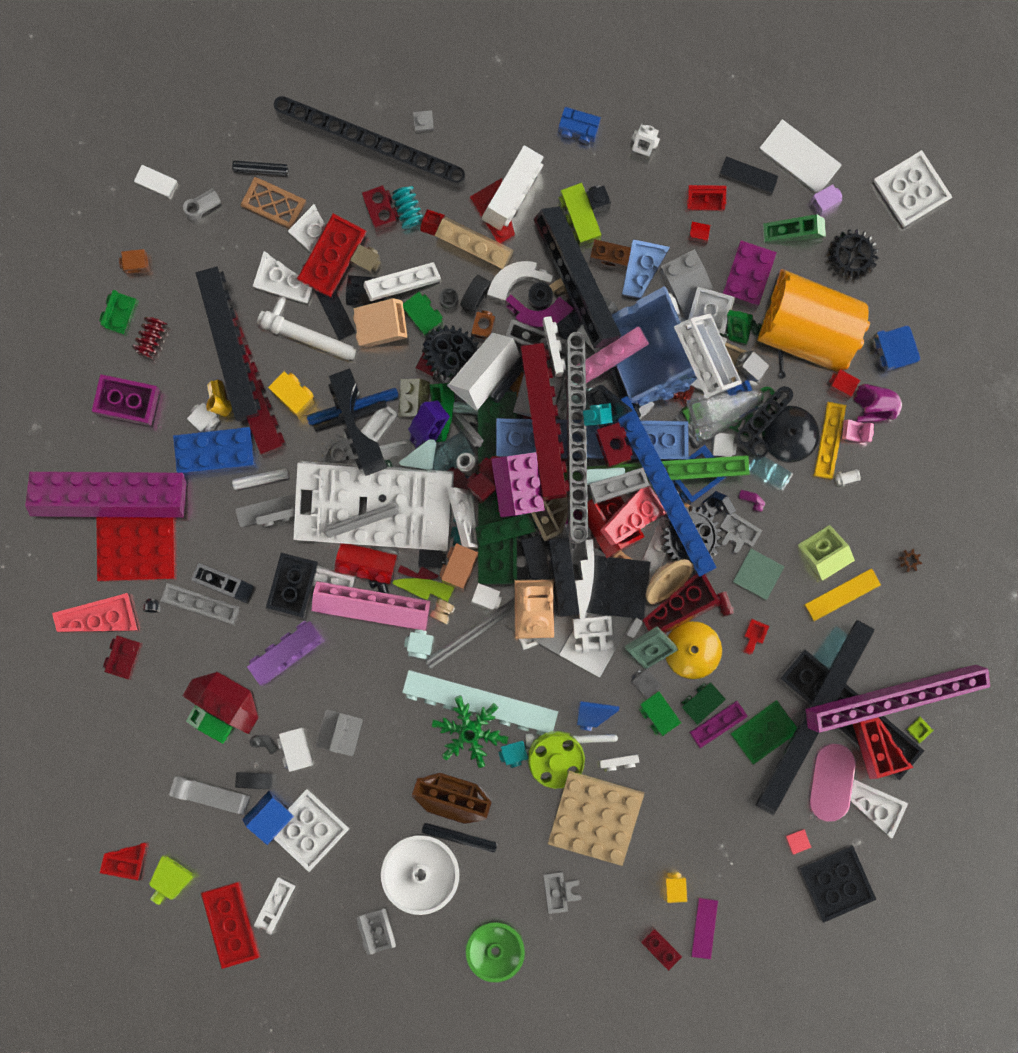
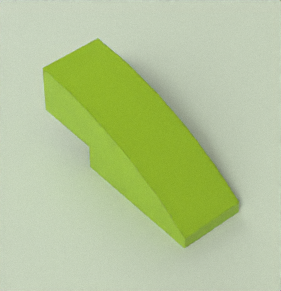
M405 578L394 580L392 583L427 601L430 595H433L448 603L455 590L454 587L428 579Z

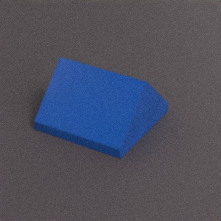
M268 791L242 820L251 832L268 845L294 815Z

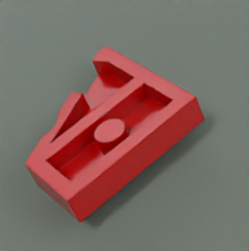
M147 843L105 853L100 874L139 881Z

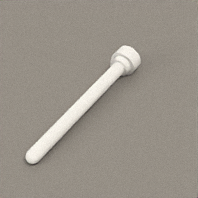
M525 734L526 749H530L532 742L538 738L537 735ZM615 734L573 736L579 743L616 742L618 740ZM566 740L563 742V744L572 743V741Z

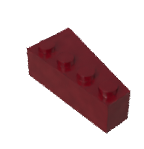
M696 573L642 620V625L646 632L658 626L666 634L718 607L720 600L706 575L704 574L699 577L698 573Z

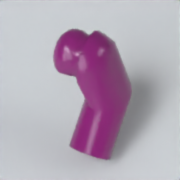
M745 490L740 491L739 499L751 501L754 503L753 509L755 511H763L765 501L757 493Z

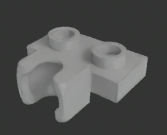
M735 513L732 515L727 514L719 527L727 532L720 545L725 546L729 541H732L735 544L733 553L737 554L744 543L753 547L763 530Z
M563 872L543 874L548 914L568 912L567 902L581 900L579 894L571 893V888L578 886L579 880L564 881Z

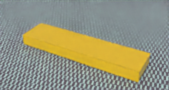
M827 402L813 473L814 477L833 479L846 405Z
M871 568L806 603L804 606L814 622L879 587L881 584Z

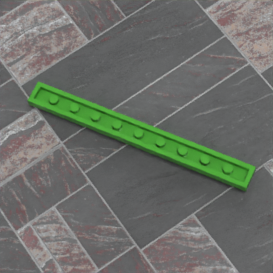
M748 455L662 461L671 480L750 475ZM629 463L611 468H624L625 473L642 468L641 463ZM606 465L587 466V469L607 468ZM567 472L563 473L564 480H567ZM573 472V479L581 481L582 475L579 472Z

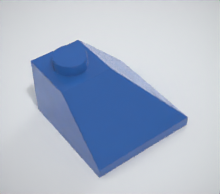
M580 701L576 725L580 726V730L591 731L592 727H598L618 712L619 706Z

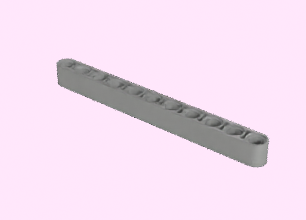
M573 332L569 335L565 344L567 480L570 489L568 491V537L573 544H580L588 536L587 437L583 418V410H586L585 338L581 333ZM576 338L579 340L580 345L577 347L573 346L570 340ZM577 357L580 360V365H573L571 358ZM572 376H577L580 379L579 385L571 382ZM573 395L579 396L581 403H573L571 397ZM572 415H579L581 422L574 423L571 418ZM572 434H579L581 442H574ZM573 453L581 455L582 459L580 462L573 460ZM573 472H579L582 475V480L575 481L572 477ZM579 491L582 494V500H575L573 492ZM578 510L582 513L581 520H576L573 517L574 511ZM574 530L582 532V539L578 540L573 536Z

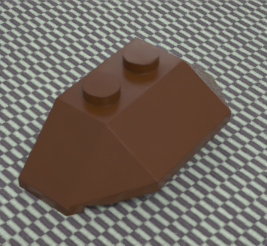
M443 773L417 778L412 797L428 813L463 824L486 820L492 803L477 784Z

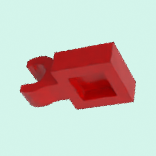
M754 619L750 620L744 635L745 638L749 639L744 653L751 655L756 643L763 644L769 629L768 625Z

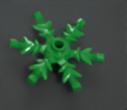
M456 696L454 699L458 707H453V710L459 714L456 717L462 720V724L456 725L454 720L451 724L446 718H443V722L434 719L432 722V727L441 728L440 733L450 731L449 735L454 732L459 734L458 739H451L454 743L445 745L449 749L442 754V757L448 760L453 753L457 757L459 749L463 750V743L467 742L471 745L468 750L472 751L470 759L476 758L478 768H482L485 766L482 756H487V754L480 749L483 746L478 744V740L483 738L486 743L489 740L495 746H497V741L503 744H507L508 736L498 735L500 730L491 733L490 729L485 732L481 730L482 725L489 724L486 721L495 719V716H492V714L499 707L495 703L487 710L485 707H482L481 715L476 714L477 720L471 721L469 717L472 712L468 713L470 704L464 705L462 696Z

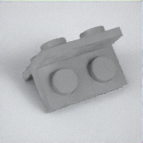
M326 710L316 747L353 756L363 719Z

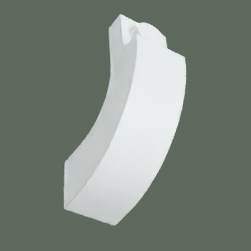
M521 261L512 263L494 277L489 287L487 299L505 304L510 289L516 283L529 280L551 285L553 275H550V272L547 270L539 269L537 271L536 262Z

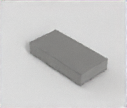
M638 618L634 619L624 637L629 640L633 639L643 622Z

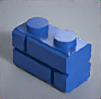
M564 107L558 132L565 138H572L573 136L579 138V141L582 143H594L601 117Z

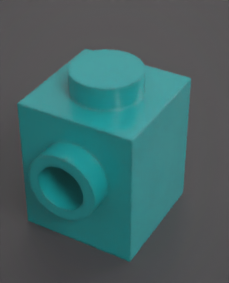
M523 740L502 746V751L498 752L501 763L505 762L506 766L510 765L511 768L522 765L521 761L528 759Z

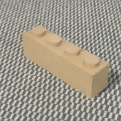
M448 217L442 219L435 234L436 237L501 269L508 265L514 252L513 249Z

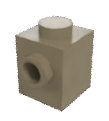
M359 244L350 260L351 265L372 275L373 271L377 272L381 265L379 261L380 256L377 254L378 251L368 246V248H365Z

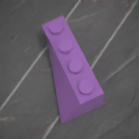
M303 621L296 627L297 631L293 634L288 632L280 638L282 642L276 646L275 644L270 645L265 649L266 653L261 657L257 655L249 661L250 665L247 668L260 686L265 685L325 641L311 621L308 623Z

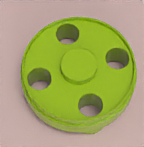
M562 731L547 732L535 739L531 744L528 753L529 769L533 777L546 787L564 788L569 773L567 772L571 766L577 767L575 773L581 774L584 768L585 757L583 749L570 733ZM564 741H572L570 746H562ZM544 746L543 752L537 753L535 751L537 747ZM549 772L548 778H541L542 773Z

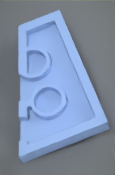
M633 239L622 296L641 299L670 247Z

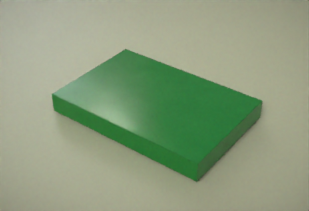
M775 700L731 732L730 735L751 764L754 765L790 739L797 726L778 700Z

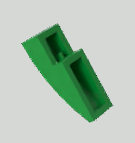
M450 382L429 384L431 401L438 400L450 416L435 442H444L450 429L454 408V391L447 386Z

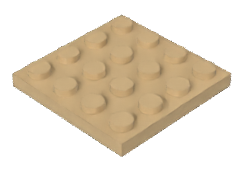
M569 771L548 845L623 866L644 792Z

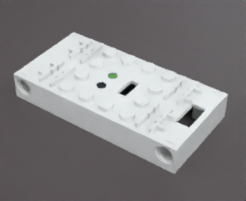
M300 461L297 463L293 540L448 551L452 505L447 488L453 487L454 471L387 467L384 470L365 476L363 469L359 470L355 464ZM302 490H312L311 515L301 514ZM360 497H367L366 513L396 503L399 508V514L328 538L325 533V527L359 515Z

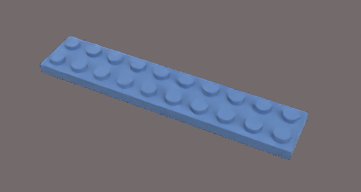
M496 419V456H514L536 452L532 419ZM555 419L556 423H560L561 435H558V441L563 442L564 453L560 454L561 459H567V421ZM572 420L574 423L581 422V420ZM641 421L661 460L689 459L688 421ZM599 425L586 426L587 459H603L595 435V431L600 429ZM576 433L572 434V440L579 443L581 442V436ZM626 436V437L624 438L625 441H626V444H627V445H630V447H631V449H632V453H633V455L631 456V460H638V458H637V456H636V454H635V452H634V450H633V448H632V446H631V444H630V442H629V440H628V438H627V436ZM612 440L610 442L611 448L614 450L619 449V443ZM579 453L572 454L573 459H582Z

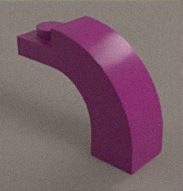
M511 294L505 303L507 305L506 308L512 314H518L515 320L543 331L544 317L551 316L552 322L557 324L567 315L572 314L574 310L560 296L549 308L542 311H533L526 308Z

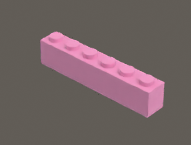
M317 581L313 592L311 611L426 631L431 601Z

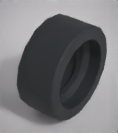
M476 275L467 288L460 306L474 313L486 295L491 282L480 275Z
M236 772L235 788L271 790L273 774Z

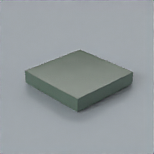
M750 549L733 583L767 600L785 566Z
M658 626L625 646L627 652L645 669L678 650L677 646Z

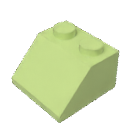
M830 525L798 544L809 565L822 581L855 561L849 545Z

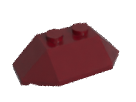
M219 672L192 679L182 695L193 704L247 734H250L259 718L252 692Z

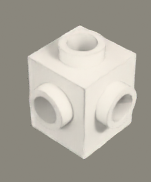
M641 124L639 131H634L631 140L634 141L632 151L650 157L652 149H657L660 138H657L659 130L650 125Z

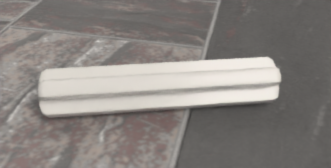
M284 468L233 479L232 484L233 488L238 490L288 479L289 474L288 470Z

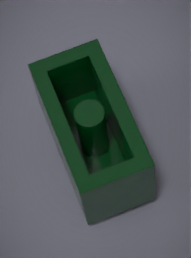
M703 682L696 689L698 693L693 697L689 695L682 701V711L695 725L702 722L726 700L711 682L708 684Z

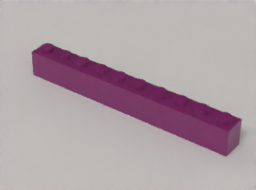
M975 664L805 709L807 725L809 729L821 733L990 687L988 668Z

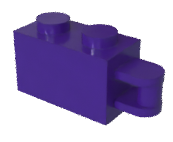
M438 400L423 402L408 428L412 434L409 440L416 449L427 440L436 441L450 418Z

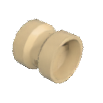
M437 599L436 607L429 616L447 624L449 613L453 612L455 606Z

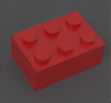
M621 496L594 504L593 498L587 501L588 527L607 558L633 546L645 537L640 529L617 544L611 545L600 531L625 503Z

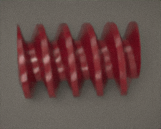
M144 317L148 324H141L145 331H138L142 338H135L139 345H132V348L139 355L153 360L154 358L149 354L157 352L152 347L160 345L155 340L163 338L158 333L165 332L166 330L161 326L168 324L154 317Z

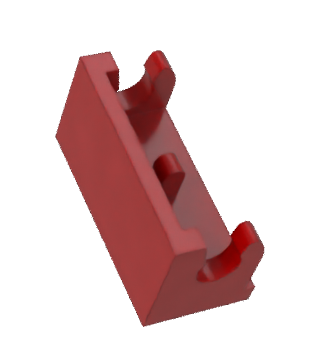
M689 185L687 189V210L725 211L727 186Z

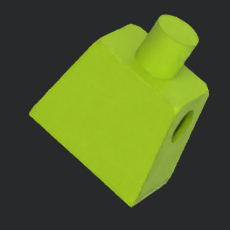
M163 855L149 883L155 889L150 900L160 905L165 897L170 900L175 899L196 875L168 856Z

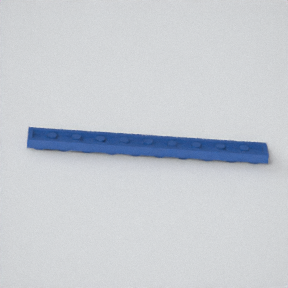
M626 396L620 400L628 405L632 412L618 419L621 427H624L626 436L638 460L644 468L652 487L700 577L717 567L630 399Z

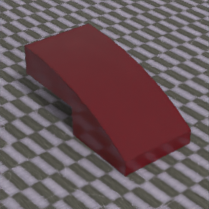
M400 565L397 571L399 574L409 578L438 580L439 578L438 574L424 567H421L419 572L416 573Z

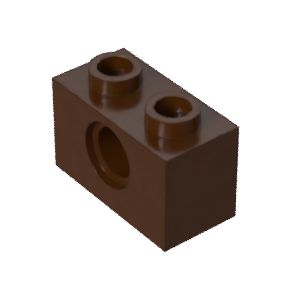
M594 239L589 262L626 271L631 247Z

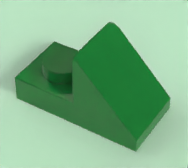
M729 310L727 314L729 340L747 344L753 315Z

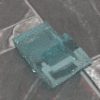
M766 457L762 460H753L749 466V472L765 479L768 483L781 490H784L793 475L790 471Z
M836 625L814 657L829 669L848 634Z

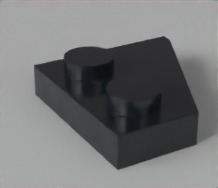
M598 385L586 392L589 406L611 403L613 422L632 412L628 405L604 385ZM611 423L599 424V427L603 428L610 425Z

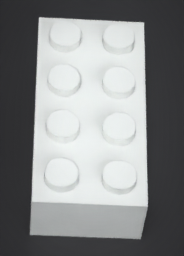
M525 145L523 146L481 218L483 221L498 230H501L503 225L508 226L542 169L543 164H541V161L544 158L543 156Z

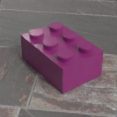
M741 240L722 294L735 297L734 303L757 310L777 252Z
M100 374L92 412L95 415L152 427L160 389L154 385Z
M536 452L492 459L500 517L545 510Z

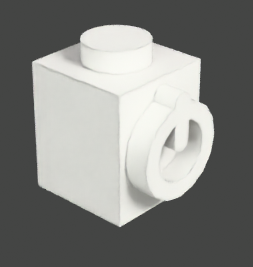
M204 403L195 405L191 410L192 414L187 418L200 432H210L220 422L216 413L208 411Z

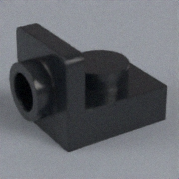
M715 491L702 502L705 509L709 511V515L715 516L719 512L732 515L736 511L729 497L718 491Z

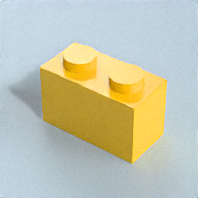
M679 872L667 873L668 876H663L664 900L667 903L687 902L686 878L681 876Z

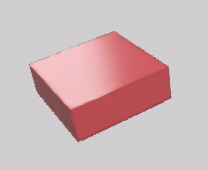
M805 829L786 835L793 855L811 848Z

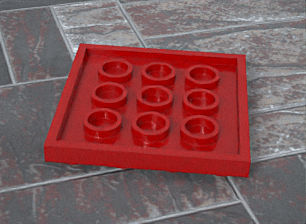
M96 517L98 582L175 579V525L173 517Z

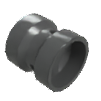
M445 288L440 293L439 299L442 308L445 310L456 308L459 301L456 290Z

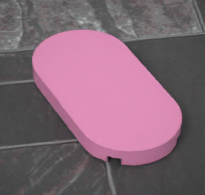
M840 744L827 745L819 752L816 759L810 798L813 813L819 819L829 822L839 820L849 810L856 761L852 752Z

